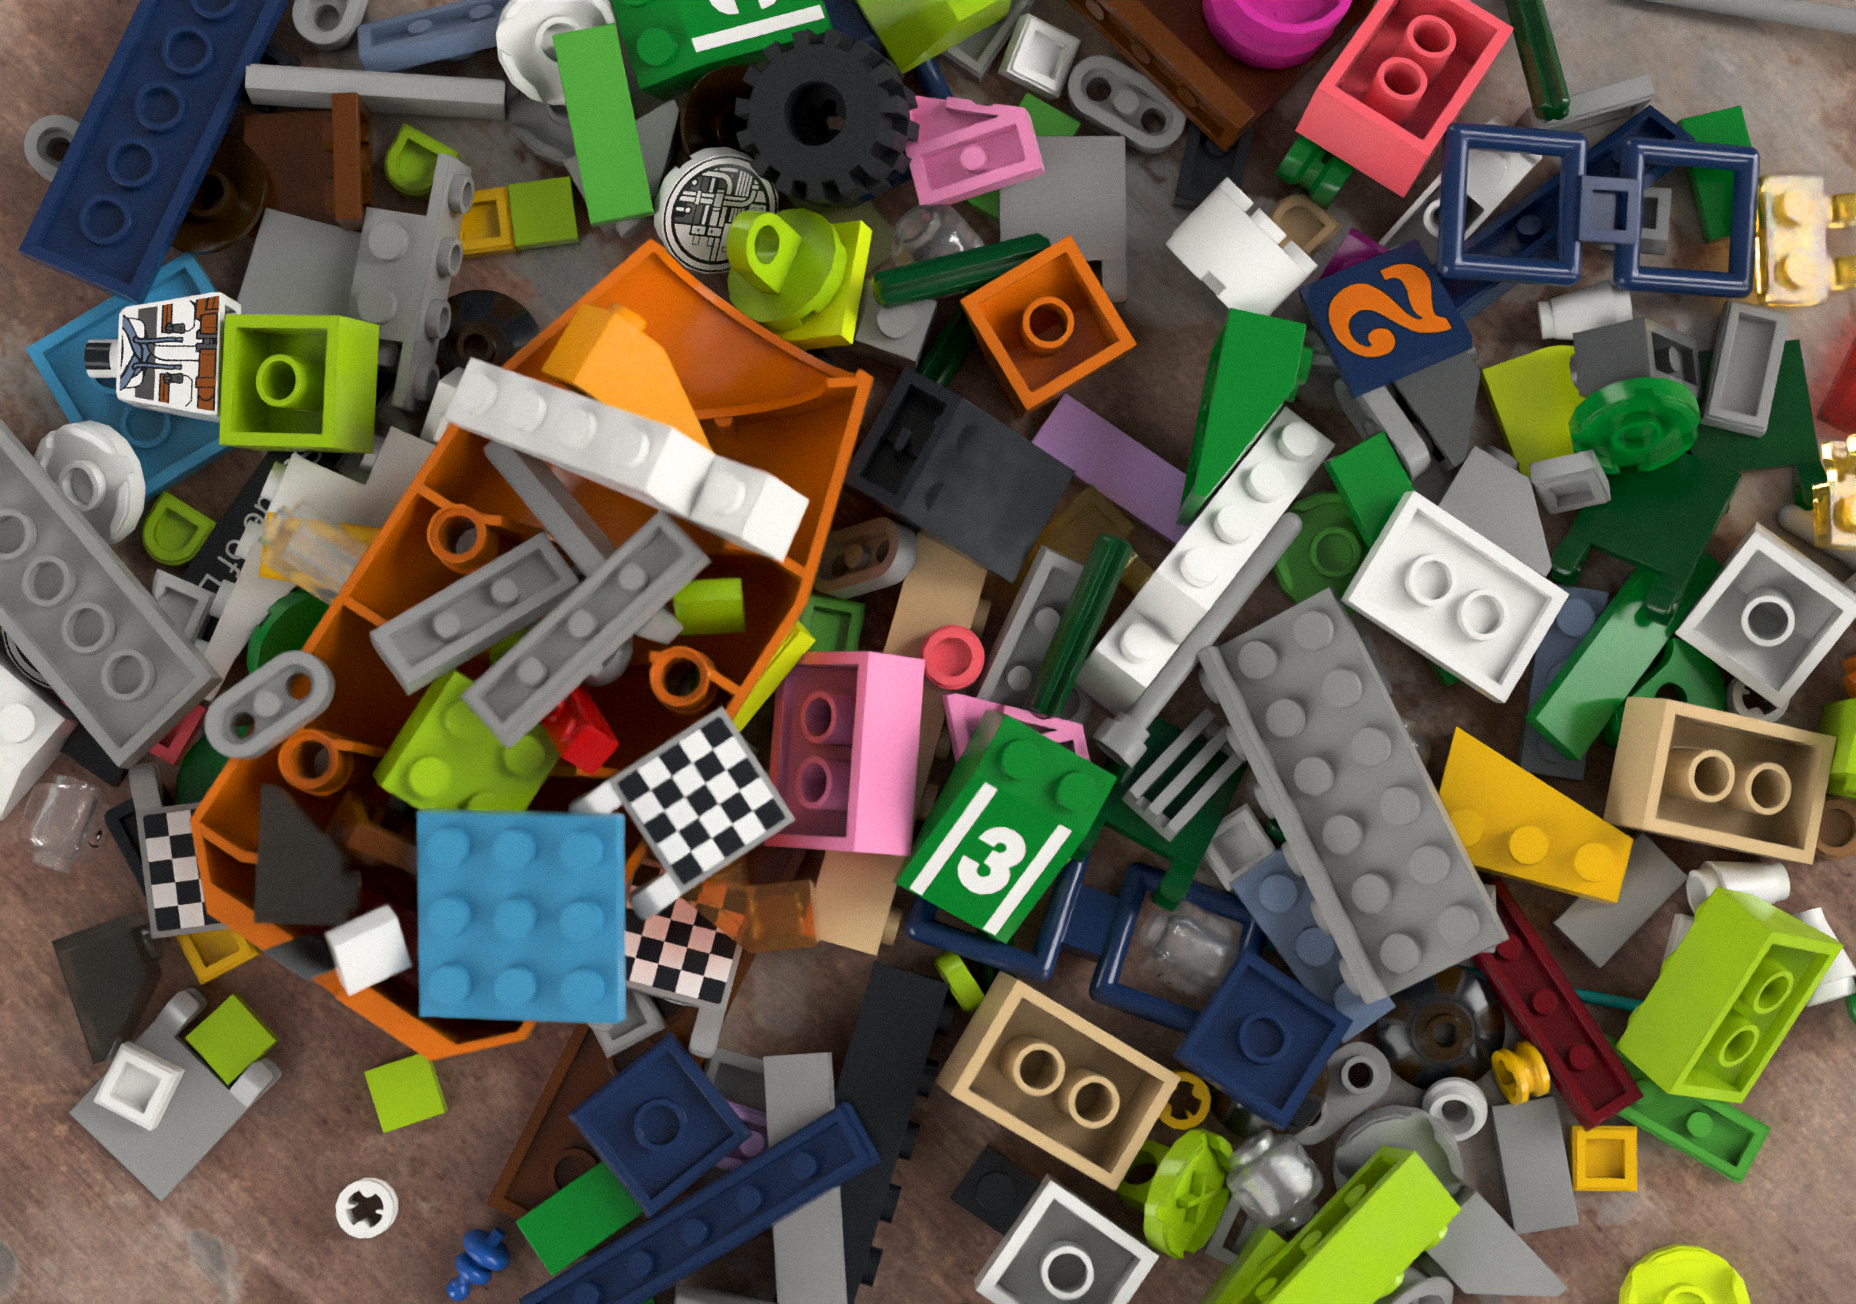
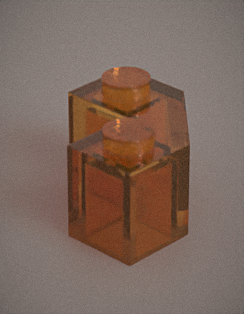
M746 853L680 896L749 953L758 954L821 947L814 881L801 880L750 886Z

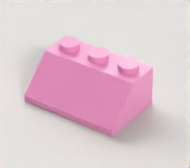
M870 651L806 652L776 688L769 770L770 781L796 820L764 840V846L911 856L924 659Z

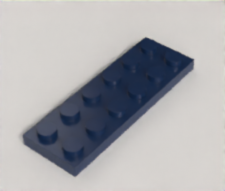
M140 0L18 250L22 256L134 305L144 304L246 91V66L259 64L289 0Z

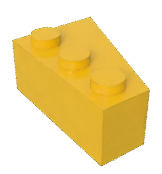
M1456 726L1438 795L1475 869L1608 905L1618 903L1634 839Z

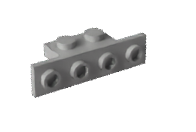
M438 153L427 216L366 207L346 314L348 318L380 325L379 340L402 345L391 406L426 416L428 401H432L440 379L439 368L435 362L439 341L446 336L451 322V307L447 298L451 276H455L458 273L462 263L463 246L459 239L463 214L469 212L474 199V181L470 176L472 168L451 155Z

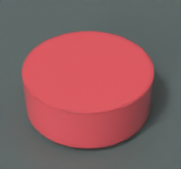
M945 625L935 629L926 637L920 650V659L925 660V677L931 684L942 690L957 691L967 688L977 680L984 666L985 655L981 641L971 630L963 626Z

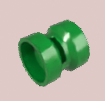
M1300 134L1279 165L1274 176L1289 186L1299 184L1309 191L1311 201L1327 210L1355 168Z

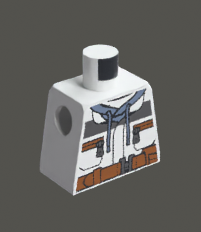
M211 292L125 307L119 314L118 339L88 340L84 353L86 372L91 378H117L116 393L118 399L134 407L220 423L225 314H241V304L221 292Z

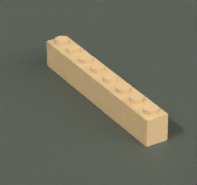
M918 533L916 538V563L904 579L883 653L920 659V650L924 640L932 631L941 626H963L971 630L978 638H982L992 601L981 599L980 596L986 575H996ZM925 675L923 678L913 829L916 819L926 821L935 802L939 785L927 782L933 760L938 758L946 761L951 746L941 694L953 692L965 695L967 688L957 691L942 690L931 684ZM826 851L802 935L875 956L878 954L881 943L893 946L904 910L892 906L897 884L893 880L906 856Z

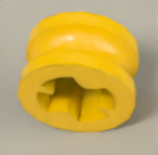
M1522 1040L1514 1044L1512 1052L1502 1048L1493 1053L1491 1061L1496 1082L1505 1098L1511 1104L1518 1106L1527 1102L1529 1093L1535 1097L1549 1093L1550 1076L1547 1066L1537 1048L1530 1041Z
M1173 1070V1073L1181 1077L1180 1081L1191 1083L1189 1093L1198 1099V1103L1192 1113L1184 1108V1117L1171 1116L1172 1105L1167 1102L1158 1118L1175 1129L1185 1130L1196 1127L1205 1119L1210 1110L1211 1096L1209 1089L1200 1077L1190 1071Z

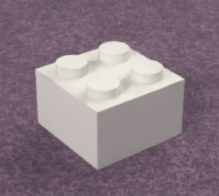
M1047 1173L974 1279L975 1289L995 1304H1127L1159 1258V1255L1142 1238Z

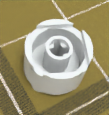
M1226 177L1173 232L1174 235L1165 244L1200 281L1202 280L1217 294L1216 296L1229 309L1234 308L1270 316L1308 278L1318 265L1292 240L1282 249L1278 244L1287 235L1260 208L1250 217L1246 211L1254 203Z

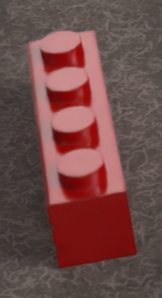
M582 682L541 720L560 756L591 776H594L619 745L618 740Z

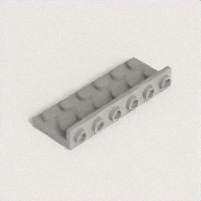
M1329 587L1219 647L1207 646L1200 650L1197 656L1203 668L1198 671V675L1208 697L1214 703L1221 704L1229 720L1230 726L1226 728V734L1231 747L1241 760H1248L1257 778L1258 783L1254 785V792L1260 807L1269 818H1276L1285 836L1286 841L1282 843V850L1288 865L1298 877L1304 876L1315 900L1311 901L1310 907L1317 925L1326 936H1333L1343 959L1339 961V968L1346 985L1354 995L1358 996L1361 994L1364 1002L1368 1005L1400 992L1510 938L1344 603L1340 601L1341 597L1337 589Z

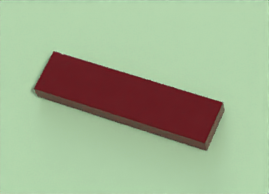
M1499 876L1486 885H1495L1496 912L1510 939L1498 944L1494 953L1481 952L1473 956L1472 959L1485 976L1524 1039L1530 1041L1543 1057L1552 1082L1584 1131H1590L1638 1101L1644 1095Z

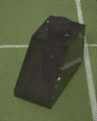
M261 784L254 923L342 926L348 923V912H358L360 906V872L350 871L351 858L287 789L277 785Z
M125 914L52 941L93 1064L114 1060L121 1044L131 1040L163 974L158 962L159 959L164 958L161 938H151L150 922L145 923L142 914Z

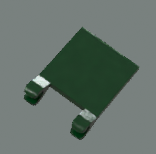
M1800 339L1785 341L1766 433L1758 438L1699 423L1697 427L1699 436L1694 445L1688 450V454L1738 473L1792 467L1794 505L1805 511L1816 510L1822 504L1829 501L1831 496L1830 485L1820 460ZM1713 350L1698 351L1703 397ZM1703 401L1697 402L1699 411H1701ZM1729 504V506H1728V508H1727L1725 514H1727V513L1729 512L1730 504Z
M1684 453L1675 461L1652 471L1637 472L1636 465L1628 467L1619 466L1621 474L1605 473L1610 485L1611 501L1580 509L1568 534L1557 546L1551 557L1552 580L1566 587L1575 586L1583 572L1591 549H1595L1660 575L1646 597V607L1648 608L1646 610V618L1663 626L1671 624L1687 585L1742 481V474L1688 453Z
M1156 716L1146 729L1150 734L1144 742L1147 750L1131 770L1108 757L1103 769L1118 778L1089 832L1070 859L1080 863L1084 861L1088 852L1093 848L1103 825L1171 861L1152 896V902L1166 911L1173 912L1185 898L1203 856L1248 765L1243 763L1173 840L1169 842L1121 800L1130 787L1183 732V730ZM1196 738L1143 796L1152 803L1207 743ZM1219 750L1162 813L1172 820L1228 760L1229 756Z

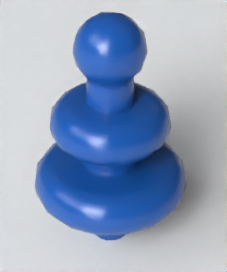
M495 1227L489 1233L481 1229H471L464 1234L463 1246L466 1252H461L455 1258V1267L459 1275L451 1279L446 1287V1293L452 1301L459 1302L465 1300L469 1296L472 1283L485 1285L492 1278V1270L502 1271L510 1265L511 1254L501 1241L506 1235L504 1230Z

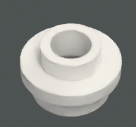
M1448 1077L1435 1082L1428 1088L1423 1097L1422 1110L1440 1119L1456 1138V1141H1462L1470 1138L1483 1127L1487 1118V1101L1482 1090L1473 1082L1464 1078ZM1458 1100L1464 1102L1466 1108L1460 1112H1450L1444 1108L1443 1104L1446 1101Z

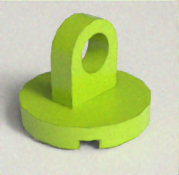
M805 208L782 210L776 214L747 210L742 211L734 218L728 230L726 253L731 264L727 279L730 301L736 309L771 332L788 331L805 324L800 319L807 316L812 310L819 314L830 304L843 282L847 264L845 245L840 242L839 232L819 213Z
M1203 1128L1189 1130L1177 1139L1171 1148L1155 1141H1144L1118 1186L1116 1194L1126 1205L1144 1213L1143 1229L1147 1244L1155 1251L1175 1260L1184 1259L1183 1251L1194 1254L1198 1249L1205 1246L1213 1235L1230 1199V1189L1222 1185L1225 1171L1231 1174L1235 1171V1160L1231 1144L1222 1136ZM1143 1163L1157 1165L1155 1175L1146 1183L1140 1185L1127 1183L1128 1175L1134 1167Z

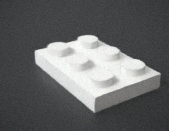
M1407 491L1402 496L1340 601L1493 702L1505 703L1569 594L1416 491Z

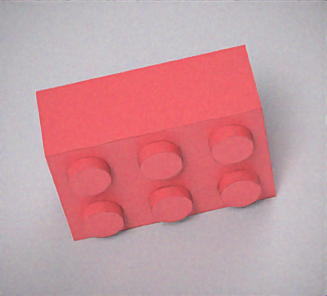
M1378 0L1318 85L1295 131L1404 198L1443 141V134L1449 124L1457 120L1490 71L1514 28L1469 0Z

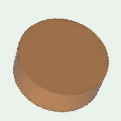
M1827 796L1825 797L1814 856L1824 860L1848 858L1856 853V804L1846 798Z

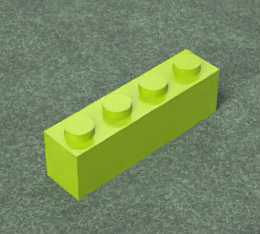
M1382 1145L1230 1304H1373L1378 1298L1389 1295L1401 1284L1404 1278V1270L1421 1252L1433 1248L1444 1238L1447 1233V1225L1462 1209L1416 1151Z

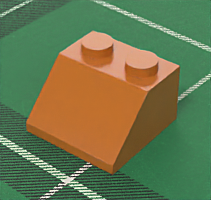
M1068 235L960 300L962 309L989 367L1021 419L1128 356L1137 345L1071 235Z

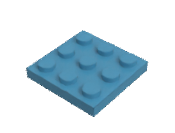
M183 253L160 268L144 304L217 292L196 255ZM112 296L27 347L26 351L70 424L92 420L109 425L129 442L141 464L146 485L145 504L161 494L163 490H168L237 447L219 445L220 423L134 407L118 399L116 393L117 378H91L88 376L84 361L85 347L88 340L118 339L119 314L121 310L125 307L135 306L130 302Z
M424 809L417 812L420 1016L619 1024L626 1019L624 814Z

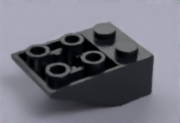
M905 366L850 463L842 488L846 493L1008 583L1013 584L1075 471L965 398Z

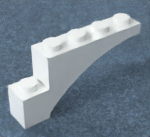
M470 358L443 417L459 428L576 473L654 508L662 509L664 512L712 533L731 544L780 562L784 560L810 501L772 475L717 456L673 427L474 358Z
M1285 406L1083 663L1074 684L1115 716L1119 711L1126 714L1180 644L1213 606L1331 452L1335 444Z
M392 426L386 439L374 434L373 454H364L358 468L370 473L365 485L292 454L288 465L275 461L260 495L271 501L263 522L259 524L249 520L234 554L245 559L236 583L223 579L209 610V615L219 618L210 642L197 638L194 644L197 650L223 679L204 698L205 700L213 702L236 657L248 642L256 625L259 626L270 614L267 610L278 599L286 596L299 584L298 582L259 577L268 512L382 528L436 445Z

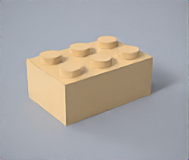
M1627 696L1603 820L1611 825L1769 859L1813 865L1837 737L1670 699Z
M1000 970L934 1083L958 1100L1116 1192L1181 1077L1022 981Z

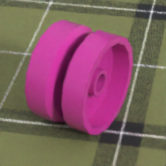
M1202 0V11L1211 35L1229 55L1252 67L1281 70L1303 64L1319 52L1331 37L1335 27L1344 17L1352 0Z

